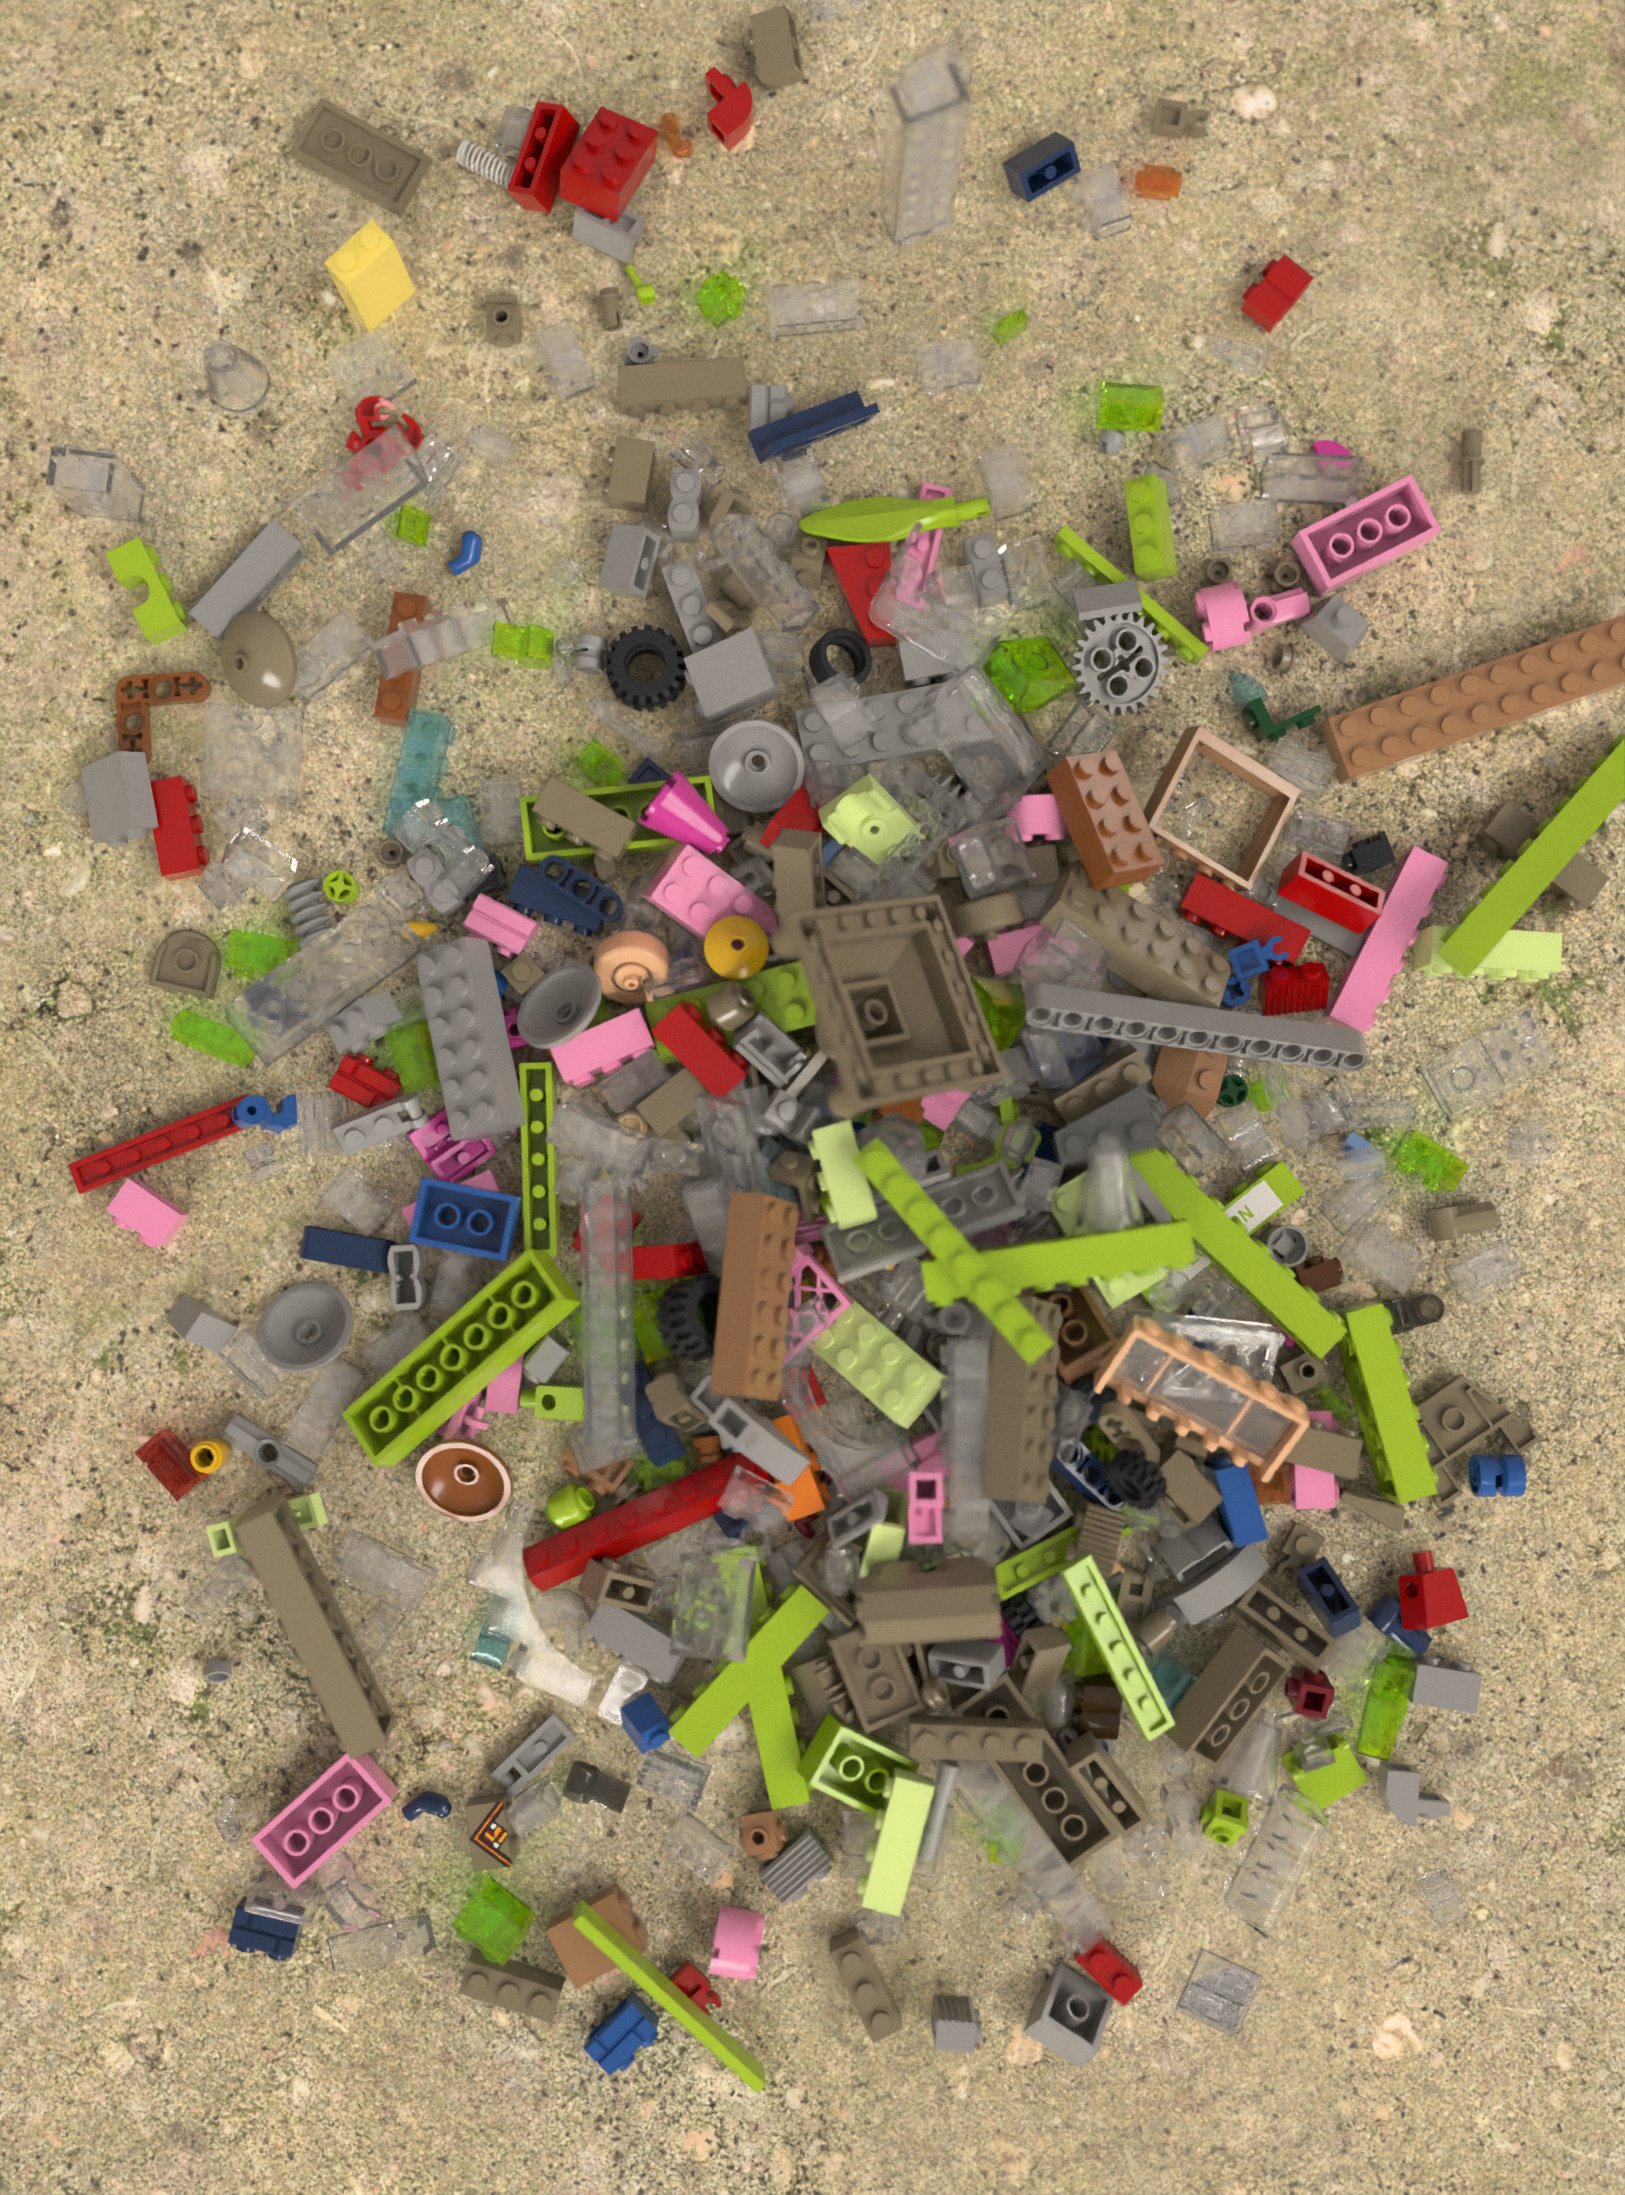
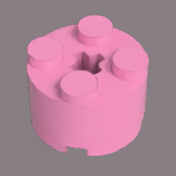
M1238 580L1199 589V592L1194 593L1195 602H1193L1196 620H1203V632L1200 633L1201 641L1212 652L1251 642V630L1245 632L1244 624L1249 621L1242 588L1238 587Z
M1054 794L1024 795L1017 799V803H1013V797L1005 798L1006 836L1012 837V843L1033 841V836H1044V841L1046 842L1065 840V834H1070Z
M721 1905L709 1974L746 1981L748 1979L755 1980L765 1914H759L758 1911Z

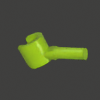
M627 265L625 270L634 283L639 303L646 305L656 302L653 284L642 285L632 265Z

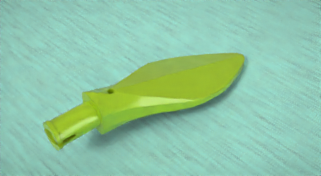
M987 494L956 502L954 496L931 500L880 496L856 499L834 505L807 516L800 521L799 526L803 532L812 535L851 542L881 543L901 540L933 529L961 528V521L986 515L990 516L991 512Z

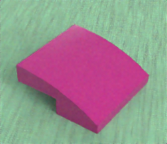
M445 1106L429 1116L430 1121L427 1125L419 1129H411L405 1133L425 1164L439 1180L455 1183L497 1153L489 1138L477 1142L452 1141Z

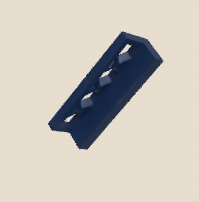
M857 390L755 428L747 435L759 463L762 464L864 425L876 416L880 410L877 403L865 407Z

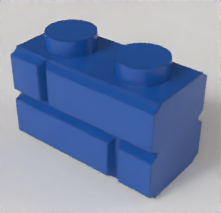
M632 1991L586 2037L583 2048L608 2075L611 2076L617 2069L623 2072L633 2062L635 2058L633 2053L641 2045L647 2048L658 2036L656 2030L658 2029L659 2018Z

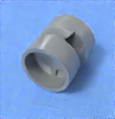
M1273 1225L1265 1229L1259 1237V1240L1271 1250L1272 1254L1270 1257L1278 1265L1284 1263L1288 1267L1296 1266L1308 1254L1309 1243L1307 1236L1295 1226Z

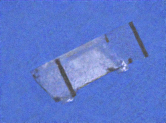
M917 521L869 606V617L878 627L957 675L966 678L972 677L982 668L1027 593L1028 588L1025 586L1021 588L1007 612L996 606L987 605L977 611L972 621L916 587L922 577L923 567L921 562L910 554L909 551L916 542L923 525Z

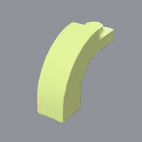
M319 1492L286 1499L301 1530L319 1527L328 1523ZM244 1513L206 1526L214 1558L242 1551L236 1543L234 1531L236 1530L234 1527Z

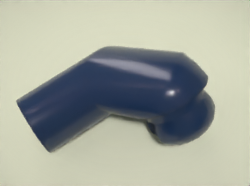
M425 1791L404 1806L402 1813L410 1822L423 1812L437 1815L439 1818H445L451 1813L452 1805L444 1795Z

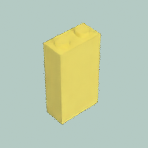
M373 219L324 262L348 310L369 333L415 292V288L394 241Z

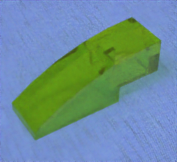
M1380 1651L1363 1709L1356 1746L1357 1754L1389 1761L1408 1709L1406 1699L1416 1674L1411 1658Z

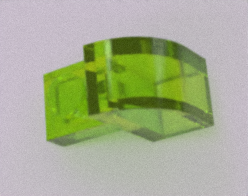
M495 622L492 629L490 656L516 660V666L547 671L552 667L555 634L552 630L538 625L530 624L526 627Z

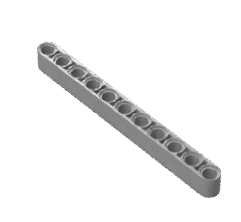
M1044 983L1032 984L1024 991L1026 1021L1034 1027L1345 1072L1360 1071L1366 1067L1369 1061L1363 1034L1356 1029Z

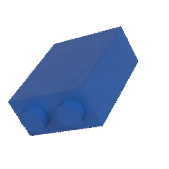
M1228 1452L1210 1456L1211 1461L1203 1463L1206 1477L1216 1485L1217 1492L1223 1498L1216 1506V1511L1221 1528L1231 1543L1239 1548L1269 1539L1247 1463L1243 1467L1235 1465L1232 1461V1455L1229 1456Z

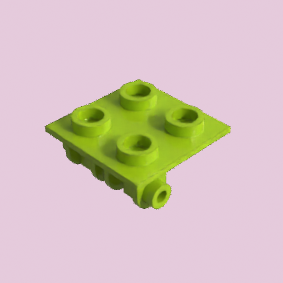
M1335 1724L1280 1757L1314 1814L1369 1781L1351 1752L1348 1742L1340 1734Z

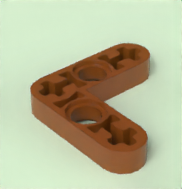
M198 672L131 675L119 680L116 685L119 751L134 752V742L127 739V737H143L142 740L136 739V747L145 752L147 765H149L152 759L150 706L204 702L209 698L212 689L208 679ZM180 680L179 683L183 687H191L196 680L202 685V688L197 689V694L194 695L189 689H180L178 681ZM164 681L170 682L172 686L171 693L164 698L158 697L156 694L158 684ZM133 684L140 690L148 689L150 698L144 692L134 693L133 698L125 693L131 690V685ZM134 714L140 715L142 719L140 728L135 731L128 730L126 726L128 717Z

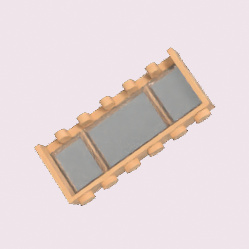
M1135 1314L1100 1369L1094 1373L1095 1392L1100 1393L1105 1384L1116 1389L1117 1400L1127 1406L1134 1399L1146 1405V1416L1149 1419L1157 1421L1162 1414L1174 1420V1429L1179 1435L1186 1436L1190 1430L1202 1435L1203 1445L1207 1450L1214 1452L1219 1445L1230 1450L1232 1461L1235 1465L1243 1467L1247 1461H1250L1260 1466L1261 1480L1266 1483L1310 1424L1308 1408L1300 1399L1294 1396H1285L1278 1392L1269 1382L1257 1381L1248 1376L1247 1372L1236 1365L1230 1366L1220 1361L1213 1352L1206 1349L1200 1350L1192 1346L1183 1336L1179 1334L1172 1335L1161 1329L1155 1321L1149 1318L1142 1319Z

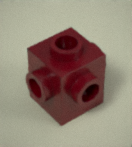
M1294 1666L1292 1676L1287 1677L1284 1686V1694L1288 1698L1294 1713L1321 1719L1327 1718L1329 1707L1334 1700L1335 1691L1326 1672L1320 1669L1315 1674L1307 1667Z

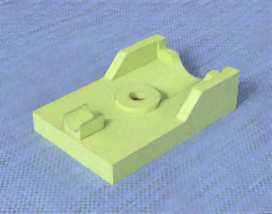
M870 774L818 810L822 827L841 845L847 844L875 873L893 861L897 864L900 857L907 856L906 852L927 838L925 830Z

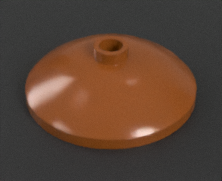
M448 1439L438 1442L424 1452L416 1468V1484L423 1499L437 1512L455 1520L474 1522L491 1518L505 1507L511 1494L512 1478L505 1462L493 1450L475 1441Z

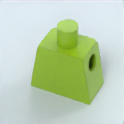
M541 1383L536 1386V1389L522 1390L520 1397L521 1407L535 1409L536 1418L584 1421L599 1416L600 1383Z

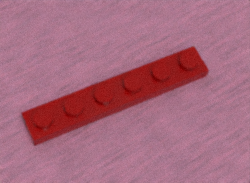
M242 1095L68 1164L79 1194L88 1193L247 1130L238 1127L233 1122L231 1114L236 1104L251 1095Z

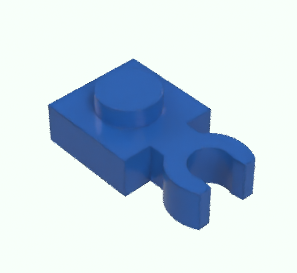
M1274 936L1270 938L1264 947L1256 939L1227 951L1238 981H1243L1270 970L1268 960L1283 961L1290 956L1289 952L1276 954L1273 949L1276 943L1283 941V937Z

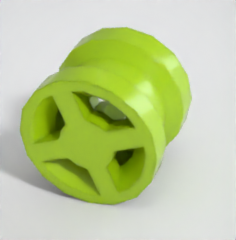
M343 870L329 873L323 882L325 895L340 905L351 904L359 896L360 886L358 881Z

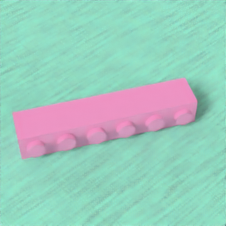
M1416 846L1405 851L1385 891L1382 914L1368 927L1369 930L1356 956L1351 959L1322 1019L1338 1027L1359 1030L1362 1034L1365 1030H1371L1378 1016L1374 1012L1379 1002L1384 1003L1391 991L1392 986L1388 984L1393 974L1397 975L1405 963L1406 958L1402 956L1407 946L1411 947L1419 935L1420 930L1417 929L1421 917L1425 919L1433 907L1434 902L1430 899L1435 889L1439 891L1447 879L1448 874L1444 871L1448 862Z

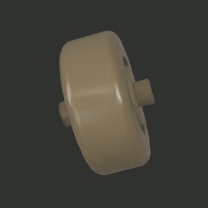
M985 889L971 892L973 900L946 910L956 939L982 935L984 942L998 939L996 931L1023 922L1025 918L1020 896L1017 892L1013 891L987 896Z

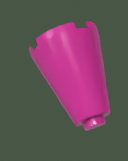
M675 769L672 774L675 780L668 777L647 805L649 808L645 814L641 813L637 821L683 844H689L694 849L707 855H711L713 851L719 854L730 840L726 836L729 829L679 770Z

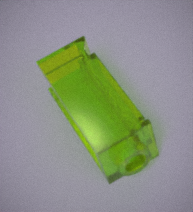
M182 1009L181 1013L174 1017L170 1027L172 1031L171 1039L248 1070L261 1042L259 1039L185 1009Z

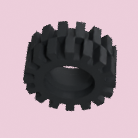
M1129 1449L1120 1450L1103 1471V1477L1107 1479L1105 1483L1107 1486L1113 1487L1111 1491L1114 1495L1119 1494L1121 1501H1128L1130 1507L1134 1508L1136 1505L1138 1510L1143 1511L1145 1509L1148 1511L1150 1508L1152 1509L1168 1488L1166 1484L1167 1479L1162 1477L1163 1472L1161 1469L1155 1468L1156 1464L1153 1461L1149 1463L1146 1460L1147 1457L1145 1455L1138 1456V1452L1135 1450L1131 1452Z
M1021 1592L999 1602L1000 1611L1020 1639H1022V1634H1024L1023 1630L1044 1626Z

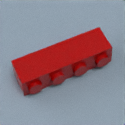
M1198 872L1191 878L1175 911L1182 914L1180 918L1196 926L1198 923H1201L1210 928L1209 933L1222 940H1226L1228 937L1238 942L1237 947L1256 939L1264 947L1270 938L1282 936L1283 941L1274 945V952L1276 954L1289 952L1290 956L1283 961L1268 960V964L1274 967H1290L1295 965L1312 931Z

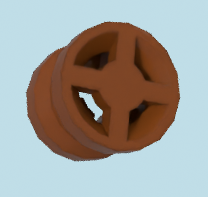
M719 1433L691 1437V1443L696 1448L695 1464L713 1463L726 1458L725 1452L721 1449Z

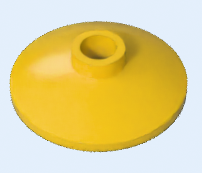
M728 916L720 919L709 929L704 941V955L707 963L718 975L730 980H743L758 973L764 966L769 953L768 939L763 929L753 920L743 916ZM734 940H739L743 943V949L739 951L734 950L731 943Z

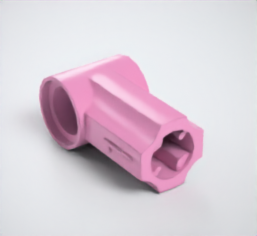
M1300 587L1271 597L1262 596L1256 598L1247 608L1249 621L1244 624L1245 628L1253 633H1261L1268 627L1308 615L1310 613V601L1307 593ZM1258 609L1264 612L1266 620L1258 619L1254 614V610Z

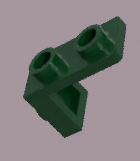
M1258 697L1247 703L1243 708L1244 713L1242 717L1249 731L1253 730L1258 743L1266 739L1273 743L1287 736L1286 730L1297 726L1298 730L1314 724L1316 722L1315 717L1322 709L1320 705H1317L1274 725L1261 697Z

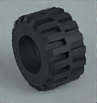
M644 625V629L639 630L638 626L631 627V633L627 634L624 630L619 634L620 640L618 642L613 640L610 644L612 650L611 652L607 651V665H605L608 681L616 697L620 698L626 706L632 705L635 710L641 712L642 708H647L648 712H654L655 707L658 706L664 709L668 707V701L675 702L678 698L677 693L679 691L682 692L685 687L684 679L686 677L684 669H686L682 648L680 644L676 643L675 638L671 634L666 635L665 630L660 627L657 630H652L651 625ZM643 654L656 655L665 663V669L660 678L648 684L637 683L628 675V668L631 662Z
M699 1274L674 1283L670 1288L665 1289L662 1293L663 1298L658 1300L657 1306L660 1308V1311L656 1312L655 1319L659 1320L660 1325L656 1326L658 1333L662 1332L664 1338L661 1341L665 1346L669 1345V1351L674 1356L679 1354L681 1360L699 1362L714 1357L722 1277L716 1278V1274ZM697 1307L703 1315L704 1328L698 1320Z

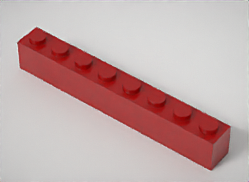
M742 1452L733 1454L520 1550L528 1579L540 1592L546 1591L583 1574L589 1558L602 1561L603 1557L617 1559L710 1517L725 1508L774 1488L775 1482L772 1474Z

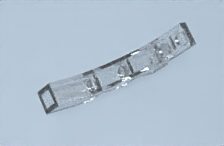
M517 1498L515 1502H511L506 1510L504 1518L507 1521L502 1532L499 1531L493 1539L491 1545L493 1553H478L477 1557L474 1556L471 1559L466 1570V1574L469 1576L465 1583L499 1599L498 1603H494L488 1612L487 1621L489 1623L486 1630L519 1645L518 1650H514L508 1660L507 1668H509L506 1676L573 1707L584 1709L597 1677L583 1671L567 1660L552 1645L534 1616L524 1584L522 1550L524 1533L538 1503L529 1498Z

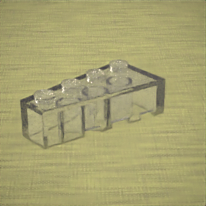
M488 595L473 601L475 606L469 608L465 602L449 608L450 613L443 615L442 611L439 610L423 616V622L417 623L416 619L412 618L397 624L398 631L372 643L386 681L396 678L407 671L414 672L438 661L443 662L465 653V651L469 653L518 634L519 630L506 596L493 600L492 595Z

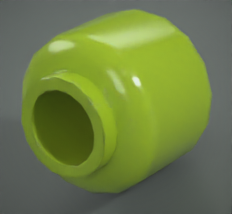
M574 1483L568 1484L548 1497L545 1515L553 1527L557 1526L560 1530L565 1531L591 1519L595 1507L594 1498L586 1487Z

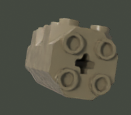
M969 1556L943 1559L936 1564L933 1572L922 1571L921 1565L917 1562H881L870 1568L868 1576L856 1578L857 1598H863L856 1599L857 1620H859L860 1625L864 1624V1626H859L860 1646L871 1647L1001 1638L996 1567H989L988 1562L982 1557Z

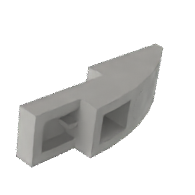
M708 1373L690 1395L689 1399L710 1418L707 1422L732 1445L767 1472L791 1486L812 1460L766 1416L760 1417L741 1398L710 1393L712 1373Z

